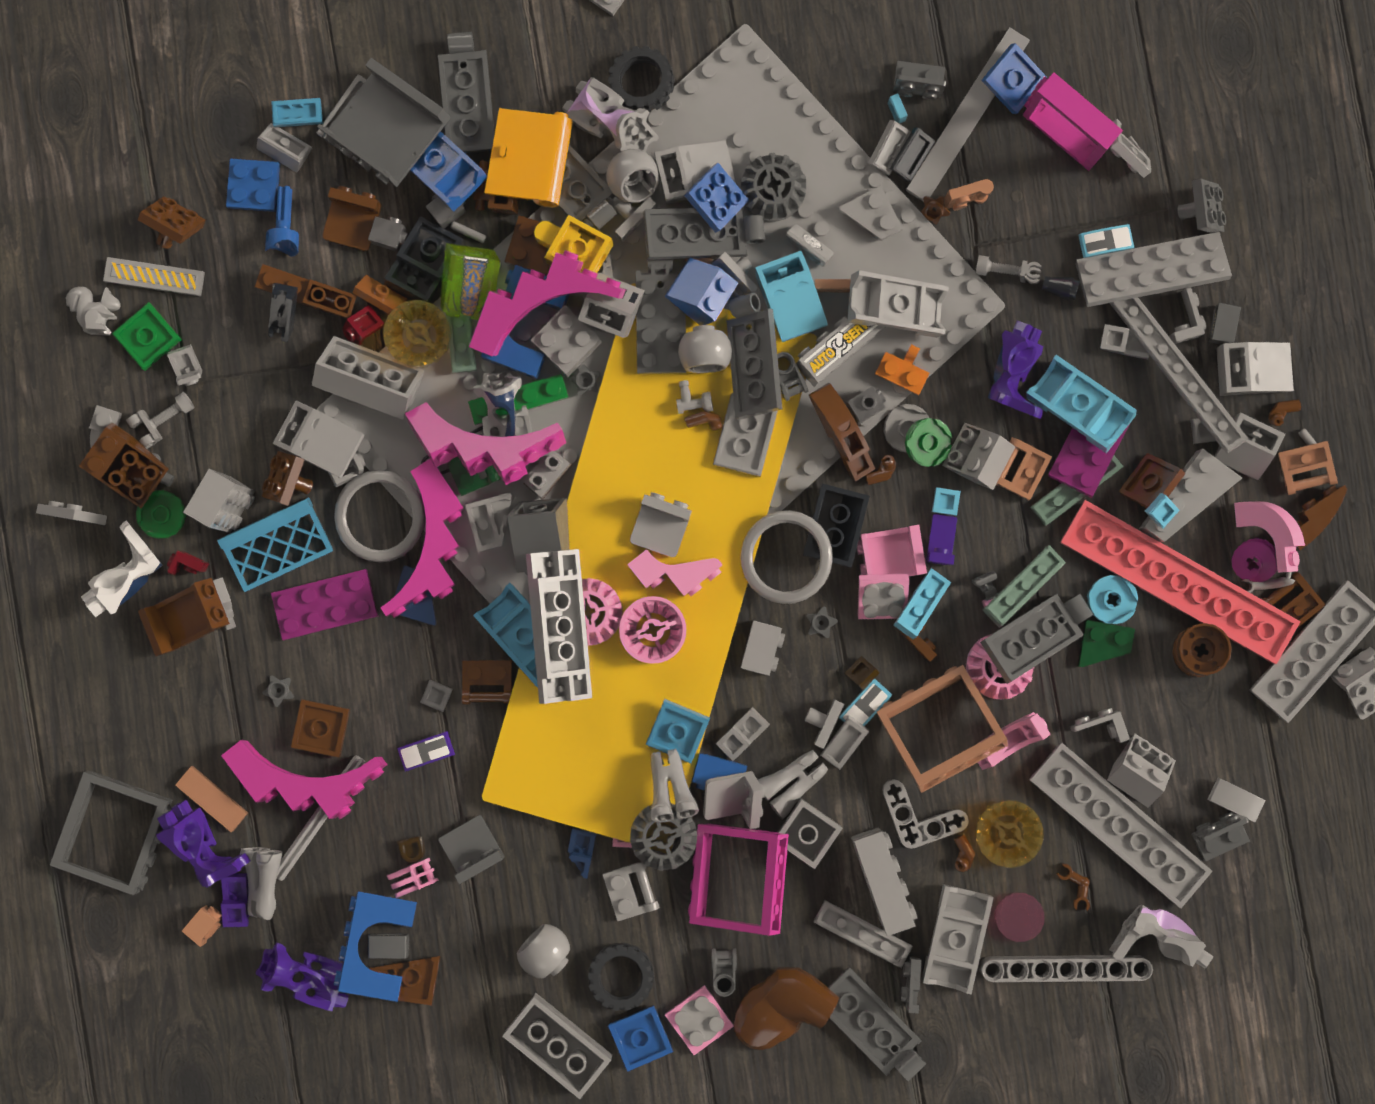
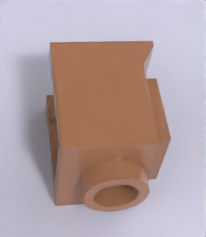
M204 906L190 920L182 932L201 947L207 943V940L222 925L219 923L222 919V914L212 906Z

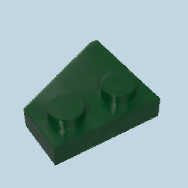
M1085 620L1078 667H1085L1131 653L1135 628Z

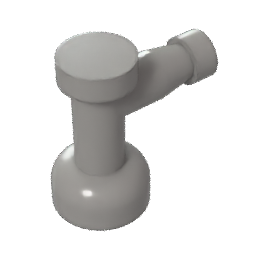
M688 380L679 382L681 399L676 400L679 414H683L686 410L703 408L706 412L713 411L710 392H704L701 398L691 400Z

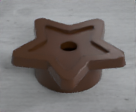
M928 196L923 197L925 207L920 212L928 220L933 221L935 225L938 224L941 217L950 215V211L944 206L943 196L936 199Z

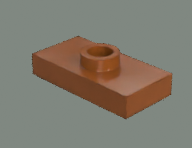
M365 275L353 290V294L393 317L402 310L408 300L368 275Z

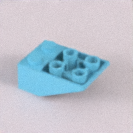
M802 251L755 267L756 280L768 309H773L774 324L782 342L828 326Z

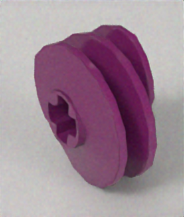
M1259 538L1249 539L1234 551L1232 568L1241 579H1249L1252 582L1269 580L1278 570L1276 549L1274 545L1266 540Z

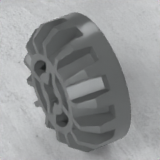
M769 153V155L763 157L758 156L755 161L746 167L741 179V191L749 199L745 204L746 208L753 215H761L763 220L781 221L795 214L801 207L806 194V176L803 174L800 165L792 161L787 155L781 156ZM774 168L782 169L788 174L789 178L783 179L780 174L775 173ZM765 171L763 185L757 186L758 177ZM771 178L775 185H779L777 194H775L773 188H769ZM791 182L789 193L786 197L782 198L785 183ZM763 190L764 195L772 201L765 199L759 191Z
M673 803L671 805L674 820L670 822L674 823L676 827L671 828L669 825H661L660 822H656L657 827L653 835L646 838L649 827L655 823L651 820L652 805L647 806L637 815L631 827L630 842L634 854L647 867L660 871L676 869L687 862L695 850L697 842V830L692 817L678 819L676 807ZM664 830L665 834H671L666 843L663 840L656 839L660 836V831ZM681 836L678 848L671 853L669 847L674 843L675 838ZM655 845L658 848L666 849L667 855L657 854L649 847Z

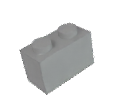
M753 621L741 668L769 676L771 671L775 672L779 660L778 657H775L777 647L782 648L785 634L781 633L782 628Z

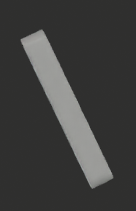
M1112 955L988 956L979 963L980 973L990 982L1144 981L1150 978L1153 972L1152 964L1140 955H1125L1123 959H1116ZM1090 962L1095 963V971L1091 974H1086L1084 970L1086 964ZM1114 962H1119L1120 970L1115 974H1111L1109 971L1110 965ZM1138 962H1143L1145 965L1143 972L1136 974L1134 966ZM991 963L997 964L996 973L987 975L985 971L987 965ZM1015 963H1020L1022 965L1021 972L1017 975L1011 974V966ZM1039 963H1045L1046 971L1040 975L1036 974L1035 967ZM1063 963L1071 964V970L1067 974L1060 973V967Z

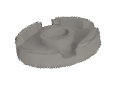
M904 404L894 408L884 421L883 433L886 441L893 449L906 453L905 438L909 428L916 421L929 418V416L922 408L916 405Z

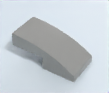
M1105 324L1100 349L1148 360V352L1129 328Z
M752 707L716 745L734 761L770 724Z
M1217 778L1207 799L1227 810L1247 817L1252 822H1256L1266 801L1220 778Z

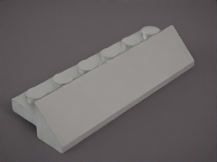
M579 549L526 554L539 704L592 698Z

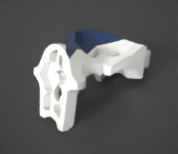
M127 520L122 523L120 529L130 545L132 551L131 561L127 565L123 562L113 569L105 570L94 576L88 582L91 589L81 596L86 603L85 605L95 617L106 609L110 614L116 613L118 606L137 593L148 581L149 575L163 566Z

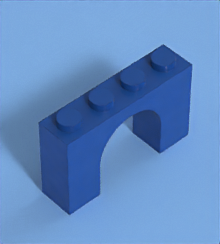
M515 265L514 270H509L505 284H508L506 291L512 293L511 298L515 294L522 272L530 273L531 270ZM570 294L548 300L543 305L560 310L566 305ZM509 334L497 356H490L481 352L483 360L536 380L546 358L543 353L519 345L512 340Z
M357 892L356 897L351 896L348 911L353 912L351 922L346 921L343 935L348 936L346 946H341L338 960L343 961L341 971H336L333 986H338L337 992L398 1002L402 977L374 972L368 969L360 960L358 942L362 933L369 926L376 923L411 928L417 902Z

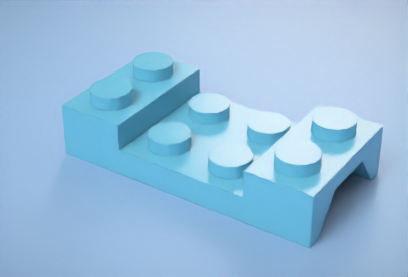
M1055 355L1048 370L1038 383L1026 392L1027 399L1044 411L1053 413L1086 436L1087 441L1105 453L1110 450L1131 423L1137 411L1058 355Z

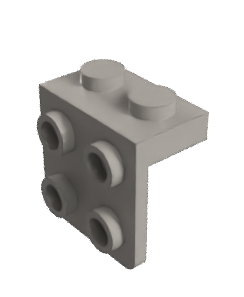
M651 492L650 496L644 495L630 541L632 544L669 557H675L692 511L687 509L688 504L674 500L673 504L664 501L665 496Z
M1369 647L1341 665L1330 675L1332 680L1346 691L1356 715L1360 719H1365L1375 712V650Z
M753 771L708 779L705 783L703 809L705 819L710 820L742 814L749 829L759 828L760 817L763 816L761 803L762 798L765 797L763 784L758 782Z

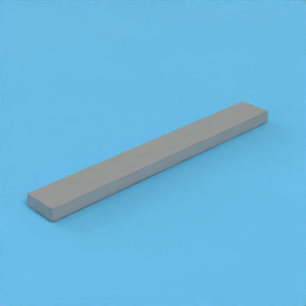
M1009 27L907 187L906 191L923 202L924 196L931 197L995 96L981 80L1010 44L1016 43L1024 51L1030 41L1028 38Z
M1137 297L1111 302L1110 305L1224 452L1228 454L1247 441L1248 437L1141 300Z

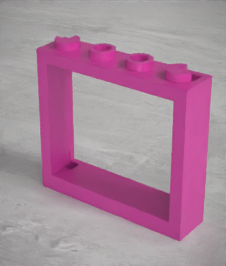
M1055 73L1049 78L1044 76L1024 105L1027 109L1023 116L1088 171L1123 132L1120 127Z
M698 824L696 852L693 856L694 875L690 884L692 897L688 908L689 923L768 936L780 934L789 834L716 824ZM713 834L768 841L761 925L705 917Z

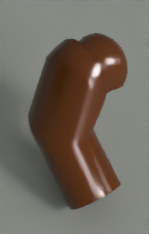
M1300 400L1275 403L1268 415L1269 422L1274 426H1281L1287 413L1299 412L1301 410Z
M885 455L881 460L878 470L865 475L868 485L884 482L891 478L896 468V461L893 456Z

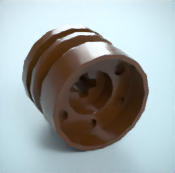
M1202 623L1187 628L1177 636L1173 643L1172 654L1175 664L1182 672L1188 676L1204 677L1219 672L1227 665L1231 657L1232 647L1229 637L1222 629L1213 624ZM1202 646L1201 651L1205 653L1198 657V652L1194 648Z

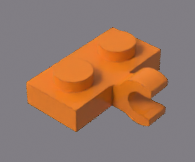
M911 344L903 360L885 352L875 375L919 396L930 373L912 365L920 348Z

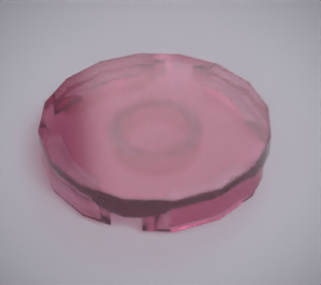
M1014 892L998 903L995 910V923L999 931L1006 938L1015 942H1026L1035 938L1041 932L1044 925V911L1041 904L1033 896L1024 892Z

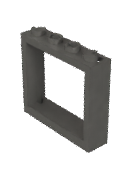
M93 771L83 772L50 866L131 895L139 893L140 890L143 891L144 885L148 881V877L145 876L148 867H152L157 854L154 853L156 845L161 843L156 835L162 831V826L157 818L172 810L171 803L173 800ZM96 784L157 806L130 883L68 862Z

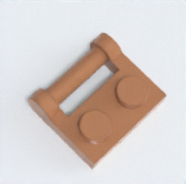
M985 179L951 189L944 198L945 207L947 209L953 207V210L956 211L967 207V203L972 201L982 204L993 191L994 185L992 181Z
M1012 437L1010 443L1015 446V449L996 485L1029 501L1052 456ZM1021 450L1025 452V455L1010 482L1005 477L1018 451Z
M1328 441L1278 453L1288 495L1296 494V491L1328 483L1329 485H1334L1338 483ZM1322 467L1326 469V474L1293 482V474Z

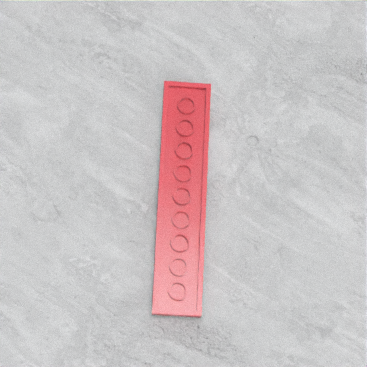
M1086 500L1083 501L1060 541L1066 547L1117 576L1125 578L1133 585L1200 623L1216 625L1226 633L1230 640L1273 664L1278 663L1300 624L1299 620Z

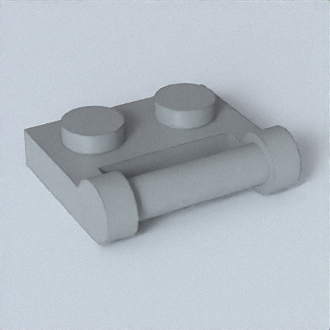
M642 861L603 873L617 921L660 908L658 901L654 899L645 871L647 866ZM633 872H636L646 903L640 906L629 876Z

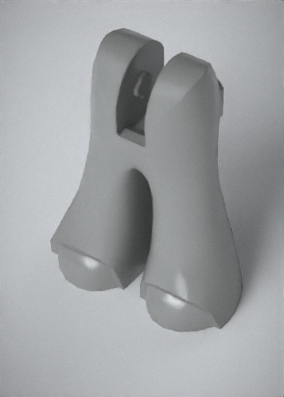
M677 749L668 750V764H670L668 766H663L664 762L660 752L651 754L653 778L651 820L654 822L674 820L668 781H671L677 818H689L699 812L697 803L688 788Z
M814 750L803 754L778 772L758 779V782L763 784L765 790L764 798L769 800L789 782L797 778V781L791 787L769 802L781 820L790 813L802 795L828 771L824 763L814 767L809 773L805 771V768L818 758Z
M264 847L241 848L240 855L245 853L251 860L245 865L249 887L248 915L270 920L276 909L275 883L282 851L270 850V848Z

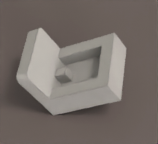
M191 344L168 352L167 356L177 376L176 382L178 385L185 384V386H189L199 381L202 369Z
M355 452L342 478L329 473L335 487L345 484L363 473L365 462L362 455Z

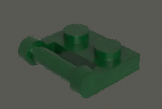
M458 456L447 463L461 496L501 479L493 465L485 469L487 477L481 480L479 473L473 476L469 475Z

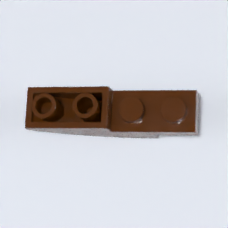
M262 264L255 285L256 289L271 294L273 283L298 287L296 303L345 318L350 317L357 297L355 294Z
M827 383L810 393L809 398L828 437L833 439L851 480L857 481L875 470L868 454L870 448L862 432L831 383Z
M1332 485L1322 492L1323 497L1317 501L1313 498L1302 505L1303 510L1298 515L1303 522L1300 520L1296 522L1302 532L1305 546L1311 543L1327 527L1337 513L1347 492L1345 485L1339 487ZM1271 537L1267 541L1275 547V543L1273 541V538ZM1296 546V551L1303 549L1305 546Z

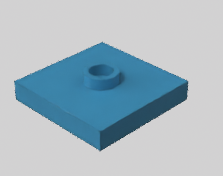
M664 699L646 745L667 754L668 750L677 749L681 760L692 763L710 717Z

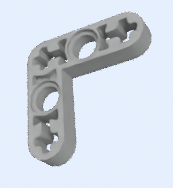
M895 779L889 780L883 785V795L898 837L907 848H916L963 831L968 826V816L959 809H952L917 822L904 785ZM891 784H894L895 787H900L901 790L897 792L899 800L905 798L906 802L891 806V802H896L894 796L887 793L891 789ZM900 807H906L909 810V817L904 821L898 820L895 815L896 810ZM954 814L963 817V820L960 821L961 826L957 827L955 824H950L947 826L950 830L945 832V825L941 818L945 817V821L948 822L954 819ZM913 821L914 825H910L909 828L913 834L917 833L914 843L911 844L910 841L904 840V837L907 836V831L905 828L900 830L899 825H907ZM938 822L941 828L939 834L934 836L928 834V824Z

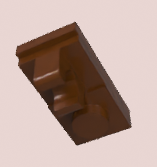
M895 627L927 662H930L937 656L933 651L936 647L928 638L923 640L917 636L913 640Z

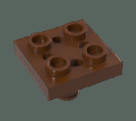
M164 196L141 211L138 217V221L160 232L156 243L160 246L163 241L162 248H171L173 240L181 244L202 229L206 221L198 216L195 211L188 210L177 204L175 200Z
M277 451V454L270 463L271 471L269 477L262 486V497L288 506L294 490L303 492L306 495L309 494L313 481L299 476L305 459Z

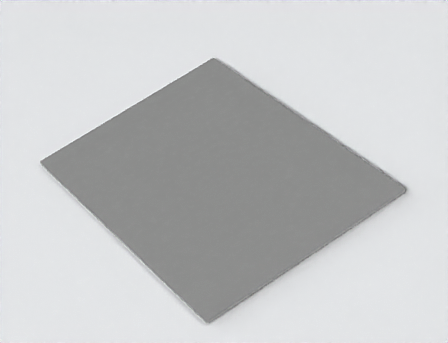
M744 24L674 86L673 93L669 95L670 99L666 103L661 104L662 107L660 109L651 110L646 122L658 135L659 139L648 145L646 153L655 160L654 152L677 146L726 140L736 184L740 189L741 179L746 167L755 161L758 156L763 157L769 155V153L781 156L787 155L792 161L800 165L803 174L806 176V194L799 210L791 217L781 221L763 220L765 242L759 244L746 243L748 256L744 258H747L752 264L751 269L746 275L758 286L754 293L757 294L760 300L759 312L768 309L756 280L755 267L801 251L785 238L788 230L796 224L834 252L824 267L803 253L813 282L815 279H851V274L861 270L949 286L948 293L941 304L940 323L946 329L945 335L934 338L914 334V331L886 327L815 387L806 378L805 382L809 392H802L768 510V514L782 511L841 457L833 439L828 437L809 398L810 393L827 383H831L846 405L849 400L872 386L875 391L879 389L886 399V402H884L885 408L863 423H857L863 436H865L912 393L875 375L885 352L903 360L911 344L920 348L912 365L929 372V376H931L1005 308V304L889 177L868 164L870 157L750 26ZM632 135V140H635V139H636V135H635V136ZM615 140L588 164L607 186V167L613 157L622 152L615 146ZM774 168L775 173L780 174L783 179L789 178L785 171ZM765 171L758 177L757 186L763 185ZM659 177L658 186L650 196L656 203L657 209L694 208L688 200L666 205ZM771 178L769 188H773V191L777 194L779 185H775ZM791 182L785 183L782 198L786 197L789 193ZM880 185L903 227L902 231L882 241L871 235V232L857 225L853 219L846 214H842L838 209L840 206ZM763 190L759 191L765 199L772 201L764 195ZM615 196L613 199L609 197L606 201L614 209L621 200ZM586 199L585 203H589L591 199ZM646 200L630 204L637 210ZM745 205L742 207L743 219L753 215ZM541 206L529 218L540 222L549 221L561 228L568 215L559 206L555 208ZM616 211L617 214L598 231L611 237L613 241V247L610 250L613 278L631 285L636 283V271L648 273L644 222L622 242L616 237L615 231L626 220ZM588 218L582 221L583 223L596 229L594 225L588 220ZM513 232L483 258L489 259V263L486 265L487 268H485L486 272L484 273L485 277H483L478 306L476 307L477 310L471 316L473 334L481 313H478L484 306L489 291L497 292L498 288L503 290L507 288L508 284H505L506 276L509 270H514L515 266L506 264L504 261ZM731 257L735 263L741 258ZM672 259V272H680L686 263L685 259ZM659 282L657 284L658 288H662L664 286L662 282ZM817 292L828 326L809 333L815 334L818 339L826 331L831 334L836 329L834 325L841 318L846 316L848 319L850 293ZM733 293L725 304L724 309L730 310L729 302L732 298L736 297ZM444 294L379 352L425 370L409 411L427 402L438 416L466 432H471L483 425L475 426L468 404L470 400L481 398L477 397L474 393L473 387L482 384L483 373H498L507 370V368L483 360L481 352L475 350L477 371L452 373ZM570 294L566 306L577 317H579L584 304L582 294ZM541 304L531 310L514 326L509 333L510 337L519 345L542 353L533 345L531 339L559 310ZM584 323L602 342L582 363L589 371H599L601 373L596 380L598 390H600L615 334ZM547 357L537 380L512 370L510 372L512 376L521 377V386L559 374L563 376L569 398L530 409L528 414L533 432L542 430L555 423H558L563 430L566 444L555 451L570 462L572 466L559 481L556 480L557 484L543 500L567 498L568 500L599 391L587 390L579 396L577 385L571 382L569 378L579 373L581 365L567 377ZM585 378V379L583 380L584 383H587V382H588V379H587V378ZM332 394L317 408L323 414L364 434L356 454L360 453L362 455L365 466L369 471L384 470L401 475L414 486L423 502L418 485L410 471L421 465L423 457L428 454L410 428L406 416L402 420ZM517 417L516 426L521 428L524 425L523 418ZM492 427V435H497L499 430ZM483 430L475 433L478 435L482 434L484 436ZM543 456L540 457L537 461L525 465L528 474L538 464V462L543 458ZM447 463L437 467L440 472L449 469ZM485 470L479 472L481 480L487 477ZM448 472L442 476L464 508L461 511L462 516L452 523L448 520L444 522L459 545V548L456 549L458 554L450 560L490 604L503 592L509 582L530 603L528 575L525 572L517 573L508 522L503 546L478 552L465 506L466 504L511 492L510 514L521 501L542 500L523 484V480L528 474L507 485L500 479L461 496L451 472ZM380 482L413 518L412 507L405 494L396 486ZM425 516V519H424V528H423V530H424L425 532H426V516Z

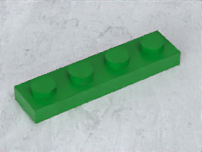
M562 374L522 385L514 398L515 411L521 409L524 405H526L527 410L568 399ZM481 397L468 401L475 426L483 424L482 418L488 416V407L485 399ZM499 408L496 410L499 416H507V412L504 409Z

